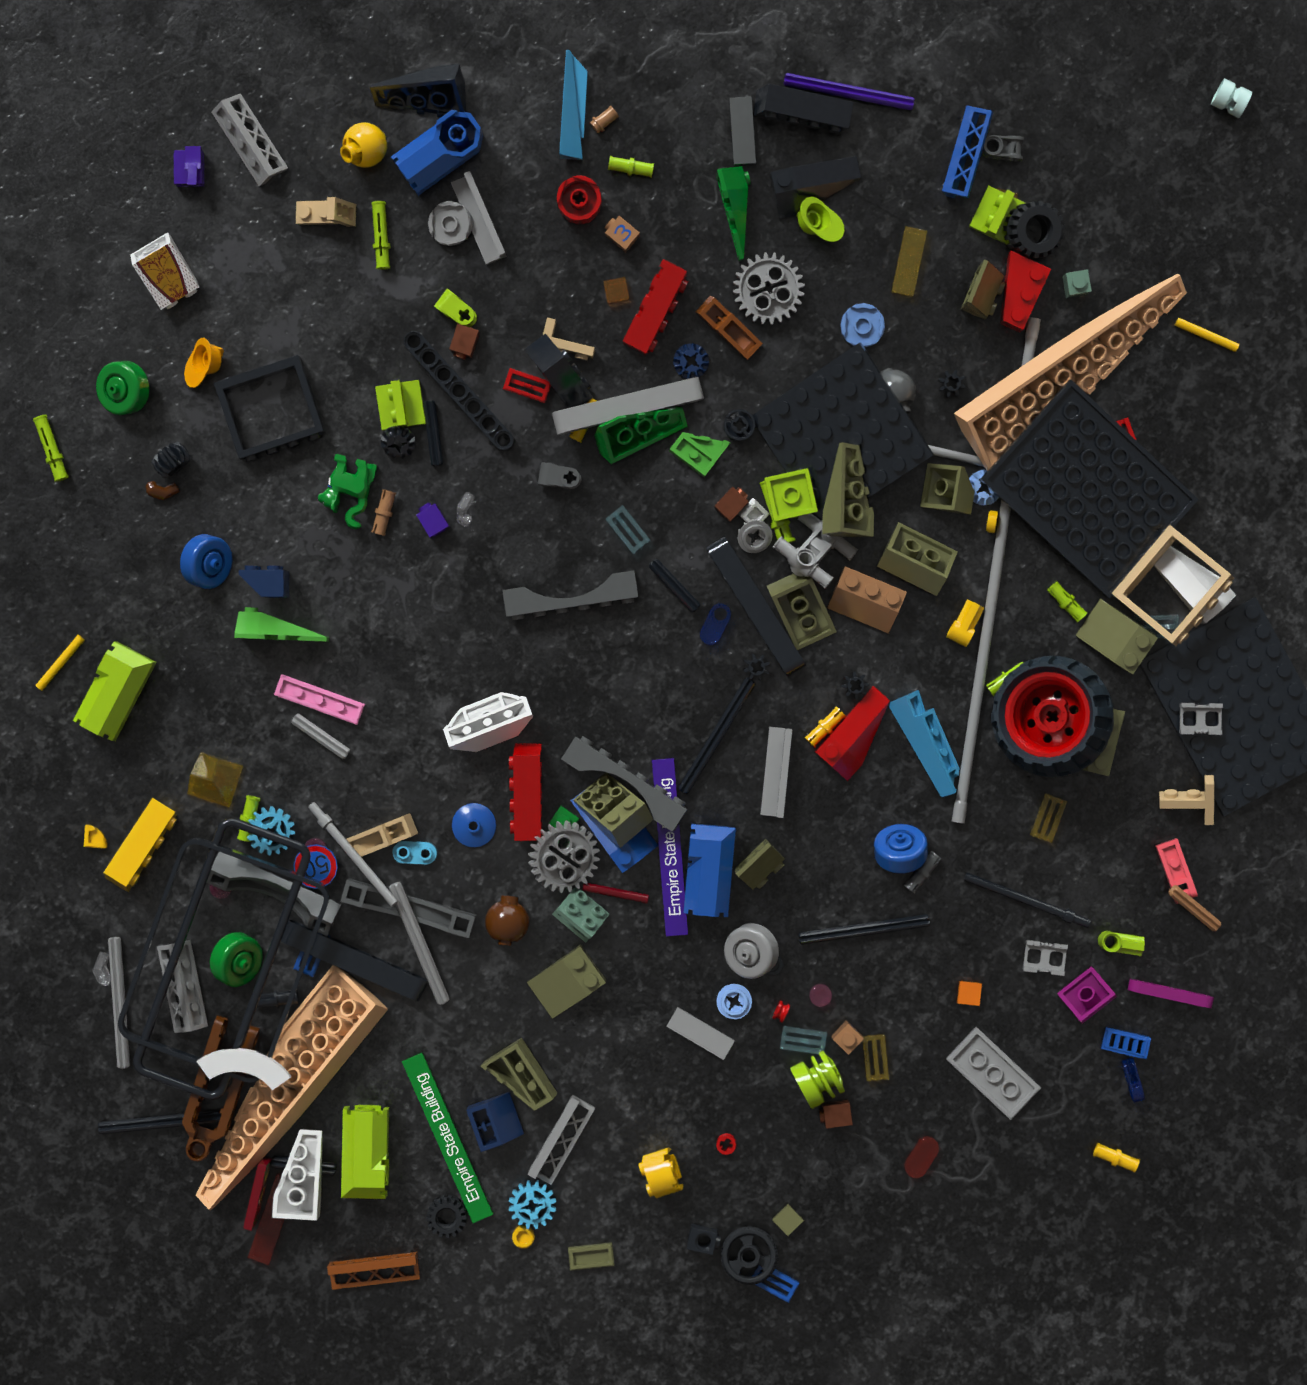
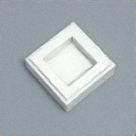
M752 498L738 515L748 523L752 519L764 521L769 513Z

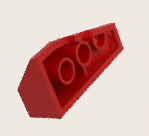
M872 686L814 752L848 781L862 766L890 700Z

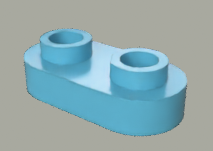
M400 841L394 846L392 852L397 862L427 865L432 863L437 857V849L430 842ZM401 848H405L408 853L406 856L400 855ZM424 849L430 853L427 858L422 856V850Z

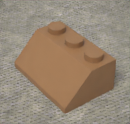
M845 566L827 608L889 633L907 592Z

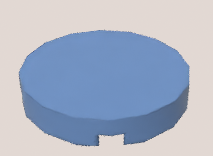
M865 303L855 304L842 316L840 324L841 334L846 342L852 346L861 342L864 348L871 347L883 335L885 328L884 318L873 305Z

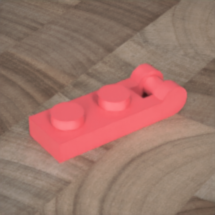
M1175 838L1156 845L1155 847L1170 888L1174 885L1178 886L1185 883L1187 889L1183 891L1192 898L1197 897L1198 894L1178 839Z

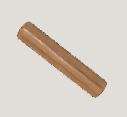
M1174 885L1168 891L1174 900L1209 929L1215 932L1221 927V922L1180 887Z

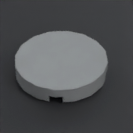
M452 201L438 204L430 213L428 220L429 232L432 237L440 244L448 246L459 245L464 242L470 235L473 225L468 209L462 204Z

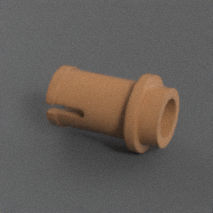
M609 106L599 116L593 117L590 125L597 133L605 131L604 128L618 118L619 115L612 106Z

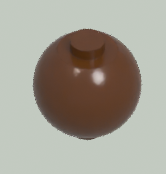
M501 896V901L492 905L486 914V930L492 939L498 940V945L511 946L512 942L521 940L528 931L529 916L526 909L518 903L519 897Z

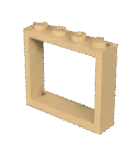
M1169 525L1112 594L1173 645L1177 646L1184 640H1187L1189 637L1188 632L1193 626L1197 627L1203 621L1204 613L1216 606L1219 601L1217 598L1222 592L1226 593L1230 589L1229 587L1232 585L1234 577ZM1177 539L1219 573L1221 577L1171 634L1127 597Z

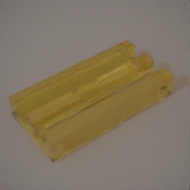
M1045 793L1030 835L1052 843L1067 801ZM1052 800L1042 830L1039 834L1037 833V831L1043 818L1044 812L1046 810L1048 801ZM1057 803H1060L1051 831L1047 837L1045 833Z
M885 1035L863 1036L866 1080L889 1079ZM872 1040L875 1075H871L868 1052V1041ZM876 1040H880L883 1074L879 1073Z

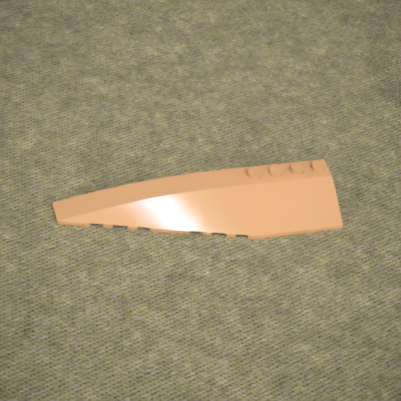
M1179 274L1143 291L1082 326L954 413L961 431L987 471L1068 380L1075 382L1089 395L1096 389V384L1101 379L1104 380L1129 354L1128 350L1134 344L1138 345L1142 341V336L1149 328L1153 329L1159 323V318L1164 313L1167 314L1187 293Z
M332 965L284 1024L272 1058L289 1072L291 1078L274 1090L261 1079L256 1081L254 1087H250L234 1119L236 1122L232 1130H229L225 1136L226 1142L221 1151L218 1150L212 1169L208 1170L196 1193V1196L209 1210H212L284 1136L388 1010L374 994L343 969Z

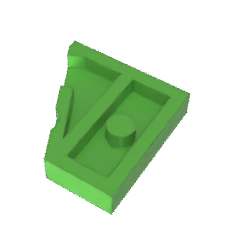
M682 432L669 449V452L702 477H705L729 446L730 442Z

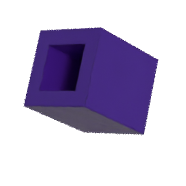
M429 502L419 508L420 513L416 514L431 539L450 528L437 504L431 505Z

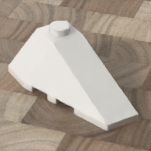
M1171 546L1154 565L1190 611L1220 578ZM1231 589L1226 593L1222 592L1217 598L1219 601L1216 606L1204 613V619L1201 624L1207 623L1236 596Z
M300 1129L274 1193L272 1218L317 1220L320 1217L322 1131Z

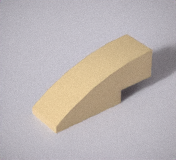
M409 813L349 837L346 840L362 857L418 834V831Z

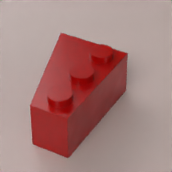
M1014 251L1008 253L1000 324L1019 333L1024 329L1051 268Z

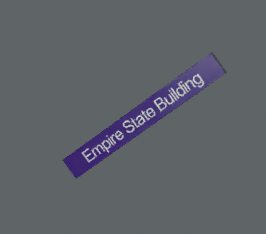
M674 758L652 760L654 787L658 784L668 791L666 793L667 796L674 799L675 796L677 797ZM657 822L666 936L688 935L687 916L683 912L685 891L680 828L678 825L676 830L672 832Z

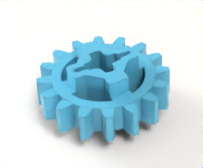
M270 806L267 812L263 807L261 808L262 813L260 815L254 812L256 818L248 820L252 825L266 830L273 828L275 830L274 833L288 838L290 835L295 834V831L290 829L294 822L287 821L290 815H283V810L280 808L275 812V808ZM270 817L269 820L261 822L263 819ZM281 821L284 825V833L281 831L280 828ZM254 834L247 836L249 841L254 840L251 846L253 848L258 847V852L261 854L264 850H266L267 855H271L272 850L280 854L279 848L288 849L287 846L278 843L271 845L273 841L262 837L258 839L257 835Z
M527 1180L525 1187L520 1183L518 1185L519 1191L515 1189L512 1191L515 1197L509 1198V1202L513 1204L509 1207V1211L515 1212L512 1215V1219L519 1218L518 1225L520 1226L524 1222L526 1223V1229H529L530 1224H534L535 1229H538L539 1223L546 1226V1218L550 1220L553 1218L550 1212H556V1207L552 1206V1204L556 1203V1198L550 1197L553 1194V1190L546 1191V1183L540 1187L539 1180H536L535 1185H531L530 1180ZM535 1191L540 1192L544 1195V1197L538 1196L537 1194H535ZM526 1192V1198L518 1202L520 1196ZM530 1200H533V1202L537 1204L535 1209H532L531 1206H527L529 1205ZM547 1207L546 1212L539 1217V1211ZM521 1212H525L530 1218L525 1217Z

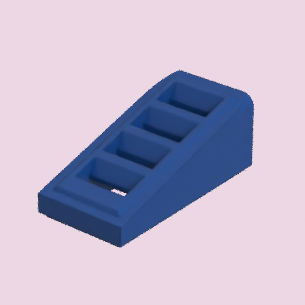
M1105 1027L1101 1049L1147 1059L1151 1038L1146 1035ZM1112 1033L1116 1034L1113 1046H1109ZM1124 1036L1122 1048H1118L1120 1037ZM1133 1038L1132 1048L1128 1050L1129 1040ZM1142 1040L1141 1050L1137 1052L1138 1042Z

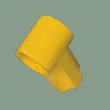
M967 599L946 637L967 647L984 607Z

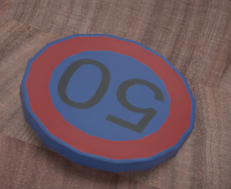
M318 844L307 846L311 858L305 876L316 879L325 886L330 884L336 877L338 870L337 858L334 853L326 846ZM300 852L295 857L294 872H297L302 858ZM302 882V884L306 887L314 889L317 888L315 886Z

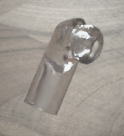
M465 492L460 500L456 515L458 524H462L465 527H468L472 521V517L467 515V510L475 499L468 492Z
M99 952L93 967L95 978L102 986H107L111 982V975L106 966L109 954L105 952Z

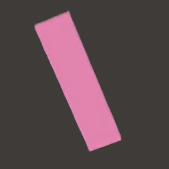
M281 674L274 693L278 697L356 725L359 723L365 706L364 703Z

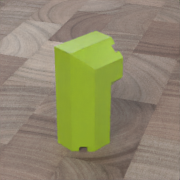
M113 642L111 646L115 647L114 650L110 651L108 649L96 671L100 676L94 678L73 719L76 723L80 722L79 725L96 735L101 737L104 734L108 735V740L116 741L156 664L150 658L119 642Z
M355 1105V1110H350V1106L343 1108L341 1198L386 1199L388 1191L385 1190V1185L389 1183V1159H387L389 1107H385L383 1111L379 1105Z

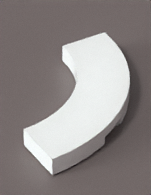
M222 1049L197 1060V1063L209 1080L227 1072H244L258 1077L274 1090L291 1078L289 1072L273 1058L250 1049Z

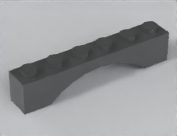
M635 571L614 573L595 590L573 598L558 599L545 597L525 587L502 590L506 617H512V620L525 619V614L533 613L534 617L546 616V611L555 610L556 614L569 612L568 608L577 607L578 611L591 609V604L598 603L599 607L613 606L612 601L621 600V604L635 602L634 598H638Z
M582 736L581 739L578 737L574 738L561 760L581 772L604 771L626 780L644 797L651 810L653 819L672 832L676 830L688 811L684 807L686 805L684 801L676 796L674 799L666 795L668 791L658 784L653 787L647 783L649 778L639 772L636 775L629 771L631 767L623 761L619 760L616 763L610 759L612 754L603 748L599 751L592 747L593 742Z
M219 852L215 858L207 880L208 884L224 891L249 890L272 896L283 903L286 902L293 883L271 872L262 870L251 863L244 862L222 852ZM301 887L293 910L302 919L307 928L314 930L324 897ZM329 899L318 933L328 936L338 916L341 904Z
M350 878L346 880L340 902L401 917L396 905L391 907L373 885ZM406 895L417 922L448 933L470 938L476 914Z

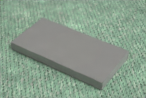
M977 1027L946 1058L1010 1120L1041 1089L1035 1081Z

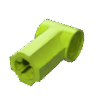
M1104 931L1098 937V944L1103 950L1108 952L1142 956L1145 937ZM1109 936L1114 937V944L1111 947L1105 945V940Z

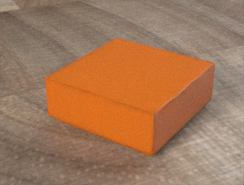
M959 981L957 1003L980 1006L982 983Z

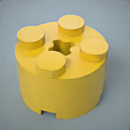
M669 1147L644 1155L642 1162L639 1163L642 1176L646 1175L648 1182L646 1189L650 1197L660 1198L683 1190V1184L679 1185L678 1179L682 1178L675 1155H669L671 1151Z

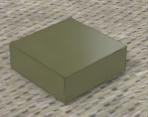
M789 1204L772 1219L787 1236L804 1221Z

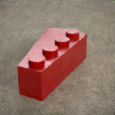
M664 259L660 264L661 269L659 273L654 276L651 282L649 293L645 295L639 307L640 311L635 315L623 339L624 345L646 356L649 351L653 353L658 343V340L655 339L658 332L663 333L668 324L666 317L669 312H674L679 302L675 299L679 292H684L689 282L685 280L687 277L686 270Z
M515 743L513 756H509V770H513V778H509V790L514 791V799H510V812H514V820H510V834H514V841H537L534 838L535 836L542 837L540 831L542 829V783H540L542 774V762H540L542 743Z

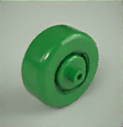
M111 362L102 368L97 377V396L102 406L112 414L126 415L136 413L144 407L148 400V378L143 369L134 362Z
M233 932L224 936L218 941L211 953L210 969L213 976L230 987L246 985L260 970L263 959L262 948L255 939L241 932Z

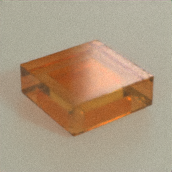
M625 277L603 281L608 304L629 300Z

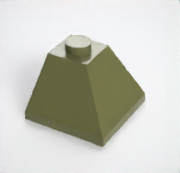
M928 463L920 507L952 513L971 514L975 492L965 467Z

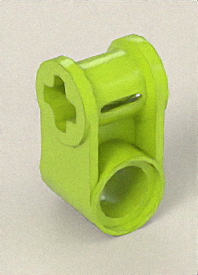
M449 289L445 290L434 305L436 309L460 325L472 327L477 321L475 311ZM463 313L468 314L470 316V319L463 320V317L461 315Z

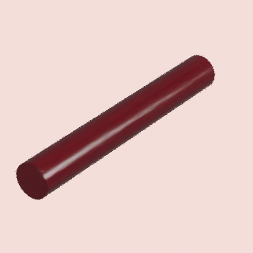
M584 883L582 891L642 903H647L649 897L647 894L591 883Z

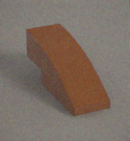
M709 296L695 311L714 331L747 360L763 344L715 297Z

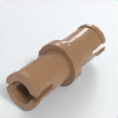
M382 489L379 506L375 509L377 514L372 533L385 536L389 517H392L393 514L391 509L396 495L395 492Z

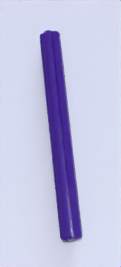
M786 73L784 78V85L788 87L907 110L913 109L915 101L913 97L790 73Z

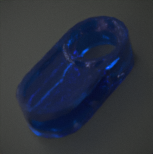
M716 604L710 610L700 631V638L705 644L713 645L720 640L731 616L728 606ZM717 608H724L726 610L727 616L724 620L720 621L714 617V611Z
M1133 1058L1122 1060V1068L1133 1102L1145 1100Z

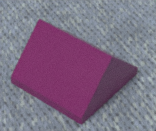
M1092 966L1057 993L1076 1019L1082 1024L1117 997Z

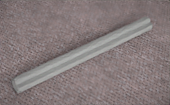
M400 882L393 883L389 886V890L398 900L396 907L436 1002L439 1005L445 1004L449 1001V996Z
M111 937L108 939L116 1056L117 1067L123 1069L130 1067L128 1039L123 1037L118 1028L119 1015L125 1002L122 947L120 937ZM127 1015L125 1016V1021H124L126 1028H127Z

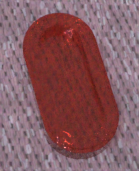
M930 1136L920 1138L906 1159L904 1167L910 1177H922L937 1156L939 1145L934 1138Z

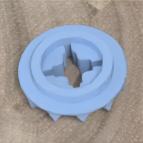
M987 470L977 471L969 478L975 492L973 502L979 505H990L999 498L990 488H988L990 496L985 491L977 494L981 487L979 479Z
M735 983L726 985L718 993L717 1007L723 1016L729 1019H739L750 1011L752 998L750 992L744 986ZM739 993L738 1001L743 1006L734 1005L729 1010L730 1001L726 996L734 998Z

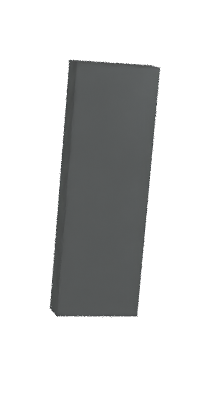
M752 96L729 98L734 166L756 164Z

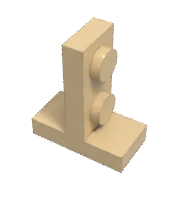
M327 197V201H296V224H341L353 227L356 224V204L336 197Z
M547 318L543 335L546 333L560 351L565 350L566 352L573 353L575 358L585 361L588 360V357H594V347L554 338L553 335L557 322L555 319Z
M1204 775V792L1196 789L1188 791H1177L1174 789L1159 791L1160 809H1204L1205 825H1214V775Z

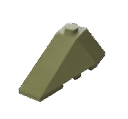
M839 443L823 509L822 534L838 537L874 536L873 508L869 507L867 494H869V489L865 487L862 475L865 471L859 445Z

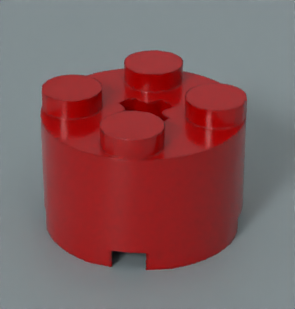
M577 175L565 180L557 192L559 211L569 222L575 224L590 223L601 210L602 198L599 187L592 179L586 176ZM580 195L583 196L584 202L576 204L574 198H579Z

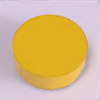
M989 511L986 531L989 533H995L998 511Z
M520 1225L515 1228L512 1235L514 1244L519 1248H528L532 1245L535 1238L533 1229L531 1227L526 1229V1225Z

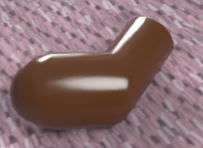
M150 481L146 484V493L150 497L159 500H165L180 492L175 482L166 487L157 485L155 481Z

